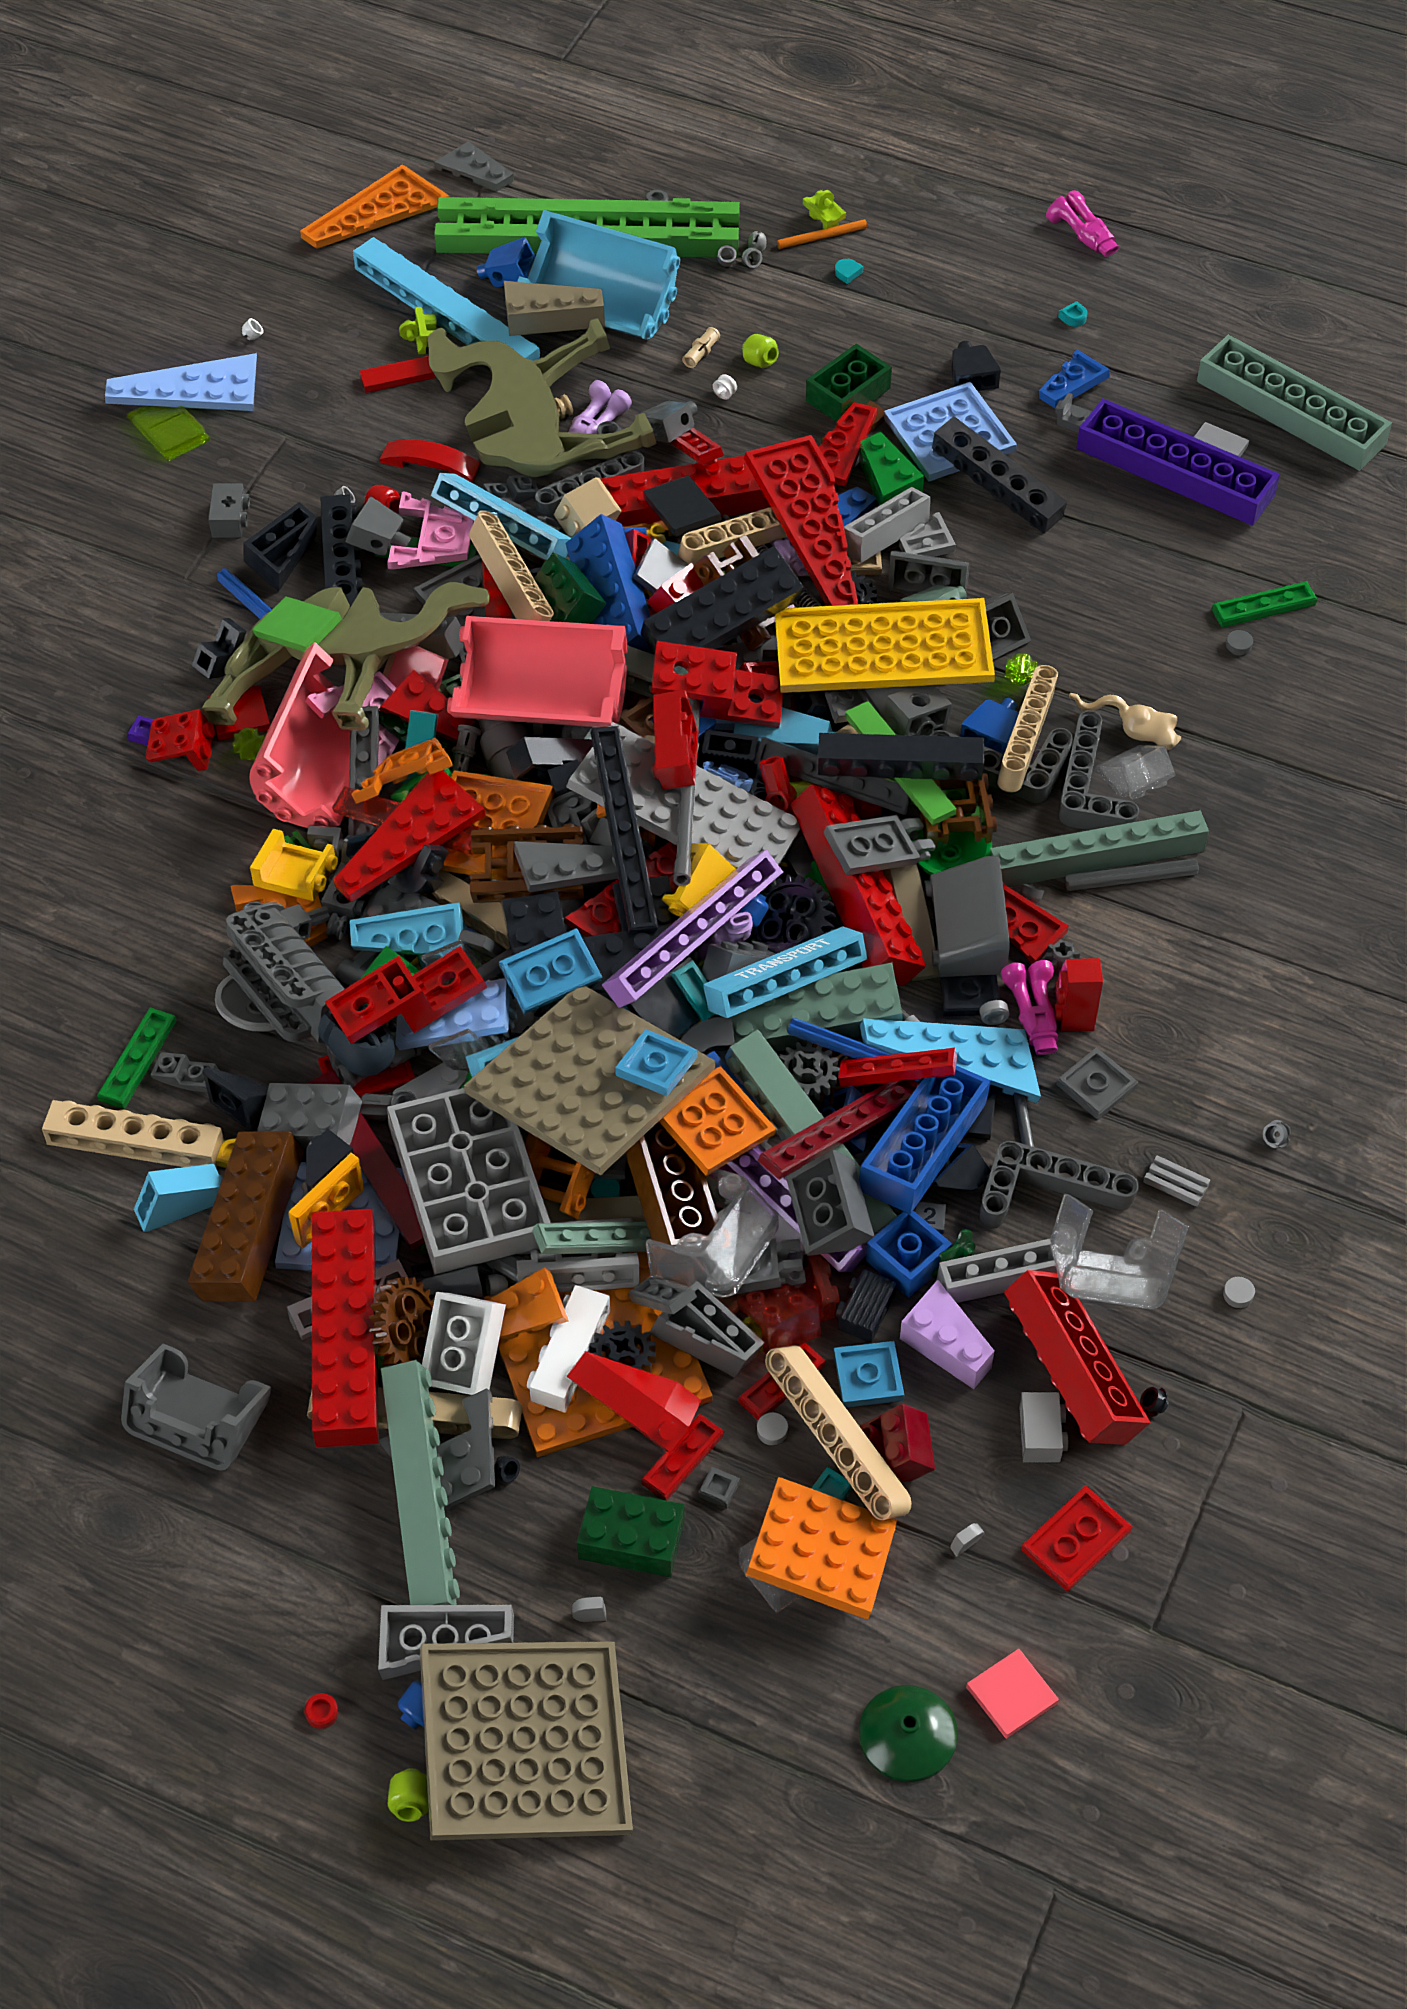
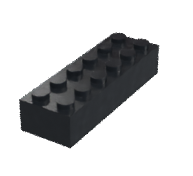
M773 546L643 621L640 634L654 654L657 641L717 649L798 602L804 587L776 547ZM675 667L674 671L677 672L684 667Z

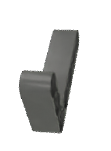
M604 421L598 425L597 434L614 433L622 429L613 421ZM638 449L622 453L538 490L535 494L536 511L556 520L553 514L565 494L593 478L601 479L644 472L643 454Z
M1084 711L1078 718L1059 811L1061 823L1069 827L1086 830L1138 822L1139 807L1132 801L1088 793L1102 726V717L1095 711Z
M1065 728L1052 730L1032 765L1029 764L1020 790L1007 793L1032 803L1046 801L1070 758L1073 739L1070 731ZM943 730L935 731L930 735L959 737ZM984 746L983 774L987 773L989 786L1002 790L998 786L997 781L1004 754Z
M1006 1141L1000 1144L997 1149L983 1195L979 1217L981 1222L987 1227L996 1228L1001 1226L1006 1219L1017 1181L1118 1210H1125L1133 1205L1138 1191V1182L1134 1176L1128 1173L1022 1143ZM1004 1157H1011L1015 1161H1006ZM1032 1165H1039L1043 1169L1037 1170ZM1061 1173H1067L1071 1175V1177L1065 1178L1061 1176ZM1089 1181H1096L1100 1185L1093 1186L1089 1183ZM996 1182H1004L1008 1186L1001 1187ZM1118 1189H1124L1129 1194H1122ZM989 1207H996V1208H998L1000 1211H999V1212H992V1211H990L988 1208H989Z

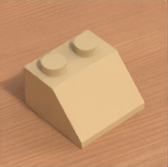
M593 478L565 494L553 515L567 536L572 538L600 514L616 521L622 510L600 478Z

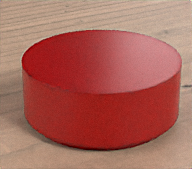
M320 1693L312 1696L306 1702L304 1712L308 1723L312 1727L317 1729L328 1728L337 1720L338 1707L332 1696Z

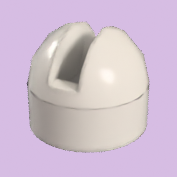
M250 318L242 326L243 336L247 334L248 340H255L263 334V328L256 320Z

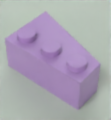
M937 1280L902 1320L900 1339L969 1387L975 1389L992 1368L994 1350L939 1280Z

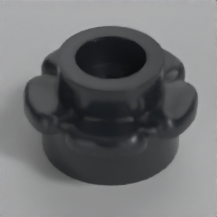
M1147 1388L1140 1398L1142 1409L1148 1412V1415L1151 1417L1163 1413L1169 1404L1168 1393L1164 1388Z

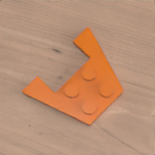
M434 737L387 756L373 771L375 776L365 779L361 783L363 789L354 790L352 796L357 804L378 796L382 785L391 781L393 784L400 783L408 777L407 775L414 772L423 774L428 771L431 775L449 768L453 764L437 738Z
M251 885L231 886L236 911L243 910L245 904L249 902H260L262 904L276 902L283 905L285 909L299 904L305 912L321 908L319 895H317L314 901ZM326 922L311 926L310 937L303 939L309 947L328 938L326 935Z

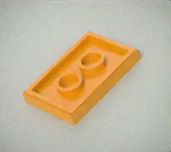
M350 1153L288 1212L295 1243L301 1248H305L312 1241V1212L343 1211L364 1191L361 1168L357 1156Z

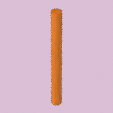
M864 219L777 240V245L779 249L867 229V222Z

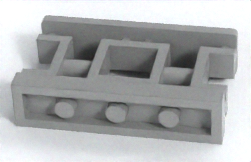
M618 1218L556 1223L633 1222V1219ZM537 1248L517 1254L531 1255V1260L516 1261L518 1282L545 1267L551 1272L558 1292L573 1291L575 1285L590 1290L630 1288L639 1285V1260L637 1253H590L591 1256L562 1258L561 1254H541L540 1249Z

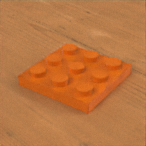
M721 1066L714 1069L659 1120L661 1125L706 1176L772 1137L776 1131L773 1124Z

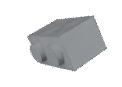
M1022 1392L1019 1408L1023 1462H1060L1062 1452L1068 1450L1067 1432H1062L1061 1423L1066 1422L1065 1404H1060L1059 1392Z

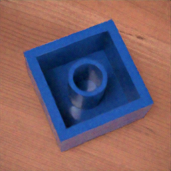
M903 1211L877 1233L874 1238L867 1242L865 1261L885 1278H888L890 1281L894 1280L896 1288L909 1298L932 1278L931 1274L941 1262L939 1254L951 1248L952 1243L916 1212L912 1211L909 1214Z

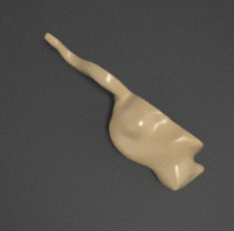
M1070 693L1069 698L1074 699L1077 706L1083 711H1096L1105 705L1116 706L1119 708L1125 733L1135 740L1156 743L1162 752L1174 748L1181 740V736L1177 735L1174 731L1177 724V716L1174 714L1158 712L1144 705L1128 706L1121 697L1116 695L1103 696L1093 703L1083 702L1078 694Z

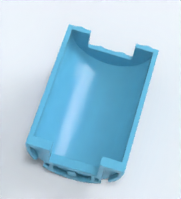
M543 210L536 229V233L542 241L528 278L519 276L517 282L602 289L605 328L642 339L652 338L661 324L667 322L670 302H673L677 295L675 282L677 269L680 265V257L677 256L675 247Z

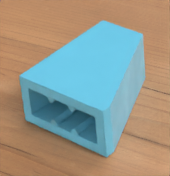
M207 1164L148 1172L134 1207L143 1232L154 1230L212 1207L223 1179L218 1174L215 1165Z

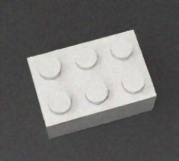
M436 1292L422 1366L430 1372L432 1387L469 1395L478 1393L486 1388L490 1389L506 1304L452 1293Z

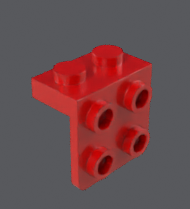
M200 709L154 719L151 723L146 759L152 763L186 755L197 771L207 770L209 758L212 754V738L215 735L213 724L206 719Z

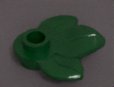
M968 1229L961 1230L952 1247L939 1254L940 1261L944 1262L975 1255V1243L972 1242L973 1233ZM939 1266L931 1274L934 1279H937Z

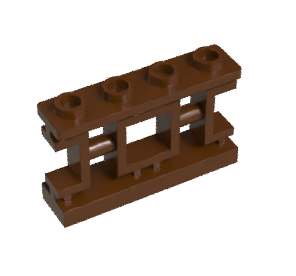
M745 535L740 537L735 543H730L722 551L727 560L720 562L714 552L704 555L693 566V569L703 584L707 585L724 575L722 571L728 573L735 569L734 565L738 567L756 557L759 553ZM792 604L787 608H795V606ZM775 615L739 635L749 651L756 650L772 638L766 629L773 626L776 631Z
M987 773L983 774L982 781L973 780L974 783L966 780L933 779L941 790L965 788L967 800L950 801L956 808V815L953 818L942 821L940 829H938L937 824L932 826L919 810L921 822L924 826L922 828L924 839H931L937 848V841H942V844H948L949 833L973 831L975 842L985 838V843H991L992 832H997L996 817L991 816L990 813L993 809L991 794L987 795L986 790H988ZM976 803H978L982 826L979 816L964 817L963 815L975 813Z
M565 824L561 827L537 825L534 828L509 826L506 829L481 827L478 830H471L472 853L485 854V873L471 874L470 894L473 903L501 902L502 899L557 891L559 900L585 899L584 884L529 892L522 872H515V852L513 849L514 841L584 845L583 827ZM507 845V857L492 858V846ZM507 868L508 881H492V869Z

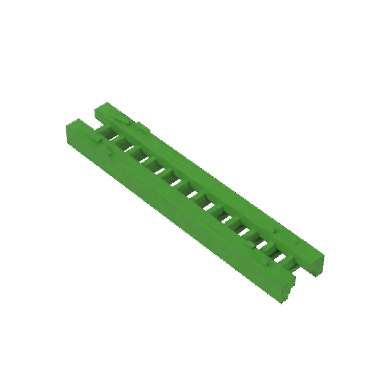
M439 197L437 209L440 222L457 223H436V253L490 254V251L494 248L525 237L533 253L537 254L542 240L536 233L538 227L536 223H539L543 210L675 247L678 257H717L718 250L722 246L728 245L735 249L736 258H738L739 228H724L721 226H739L740 202L690 201V198H673V201ZM673 223H690L689 227H673ZM604 224H620V226H604ZM650 225H666V227H663V226H650ZM696 226H713V227H696Z

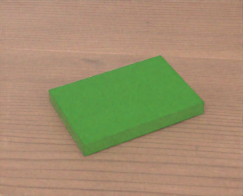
M286 596L252 631L256 637L305 652L311 644H319L341 622L342 618L339 612Z

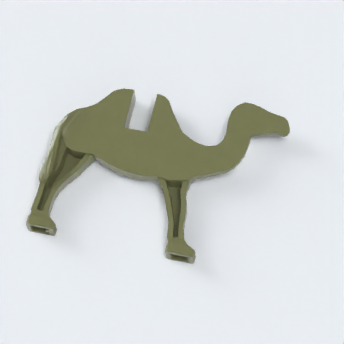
M598 318L590 320L587 332L575 341L557 348L544 358L533 361L524 358L513 348L499 341H480L458 347L446 337V331L443 328L436 329L427 338L429 366L446 392L451 391L455 377L471 366L486 365L492 371V383L489 391L465 417V425L471 441L474 443L480 460L485 465L510 467L520 474L539 477L552 474L580 461L592 459L609 460L622 453L641 447L648 448L656 444L653 429L645 413L637 415L630 427L614 433L586 434L559 432V415L550 386L582 361L598 352L610 349L606 333Z
M448 582L430 594L416 617L404 622L390 621L380 616L379 605L373 591L369 588L361 589L351 607L341 587L324 589L303 601L339 612L342 618L341 622L318 644L334 659L331 666L347 665L344 691L332 712L338 726L342 730H366L369 722L362 709L363 702L371 689L373 676L390 655L425 641L433 634L446 616H455L470 607L486 606L489 603L488 590L463 583ZM267 612V613L252 627V629H253L269 612ZM251 629L243 643L227 661L225 667L226 676L201 708L208 721L213 725H233L237 720L233 712V706L241 695L276 671L291 657L301 660L304 652L256 637Z

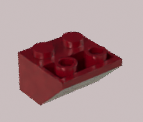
M902 1403L859 1426L900 1482L913 1481L935 1470L927 1413Z

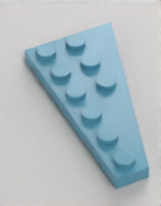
M863 1018L860 1024L863 1043L890 1054L955 1047L957 1066L991 1080L990 1084L1003 1088V1093L1013 1095L1016 1092L1028 1096V1101L1038 1103L1041 1097L1025 1029Z

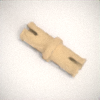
M709 327L700 338H697L692 343V348L682 358L683 363L687 367L694 368L703 356L705 357L710 353L711 347L720 338L718 330Z

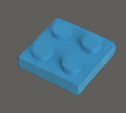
M645 1029L615 1067V1073L620 1078L668 1096L697 1059V1049Z
M894 1341L834 1348L833 1354L841 1400L845 1408L904 1401V1391Z

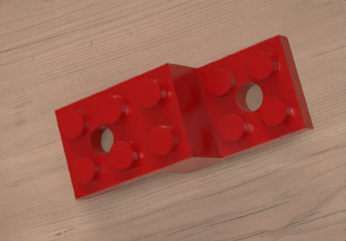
M657 641L651 693L662 694L686 690L688 698L701 700L700 717L779 728L781 722L783 693L780 691L779 676L735 670L737 656L735 652ZM684 667L688 673L679 675L674 671V668ZM756 694L761 697L762 701L754 703L748 696Z
M459 946L414 975L410 973L400 956H397L326 1000L325 1003L349 1042L353 1044L399 1014H402L413 1033L483 991L487 988V985L462 947ZM455 978L451 984L444 985L448 979ZM368 1004L364 1010L357 1011L361 1005Z

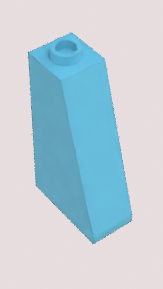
M749 698L754 703L761 702L759 700ZM783 707L779 728L736 722L734 734L759 737L760 742L762 737H766L818 755L819 733H836L832 731L830 721Z

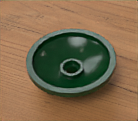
M913 1685L888 1688L877 1694L867 1704L862 1713L859 1725V1741L866 1759L877 1771L891 1779L904 1782L928 1779L938 1774L947 1766L956 1749L958 1730L951 1709L938 1695L925 1688ZM905 1721H912L915 1723V1726L907 1728L903 1723Z

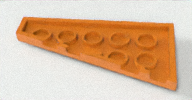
M402 164L300 230L301 238L318 249L437 208L439 197L450 196Z

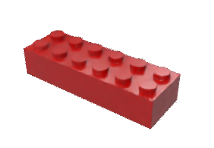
M1027 1270L1004 1291L1009 1300L1011 1310L1018 1316L1023 1325L1025 1335L1031 1339L1037 1350L1039 1360L1045 1364L1051 1375L1052 1383L1059 1389L1065 1400L1066 1408L1075 1417L1080 1426V1433L1089 1443L1126 1445L1151 1423L1065 1274Z

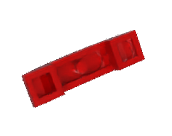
M415 439L388 442L379 459V462L382 464L403 468L405 463L409 462L449 471V474H457L473 483L481 467L480 462L459 450L439 443Z

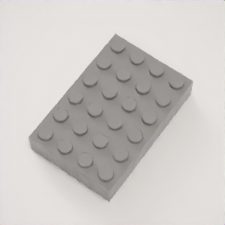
M464 1088L387 1107L389 1128L435 1275L539 1248L532 1230L536 1224L550 1223L517 1124L467 1095Z

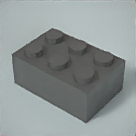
M270 1083L257 1132L290 1131L304 1152H306V1147L315 1136L321 1135L326 1129L331 1130L350 1145L362 1100L350 1085Z

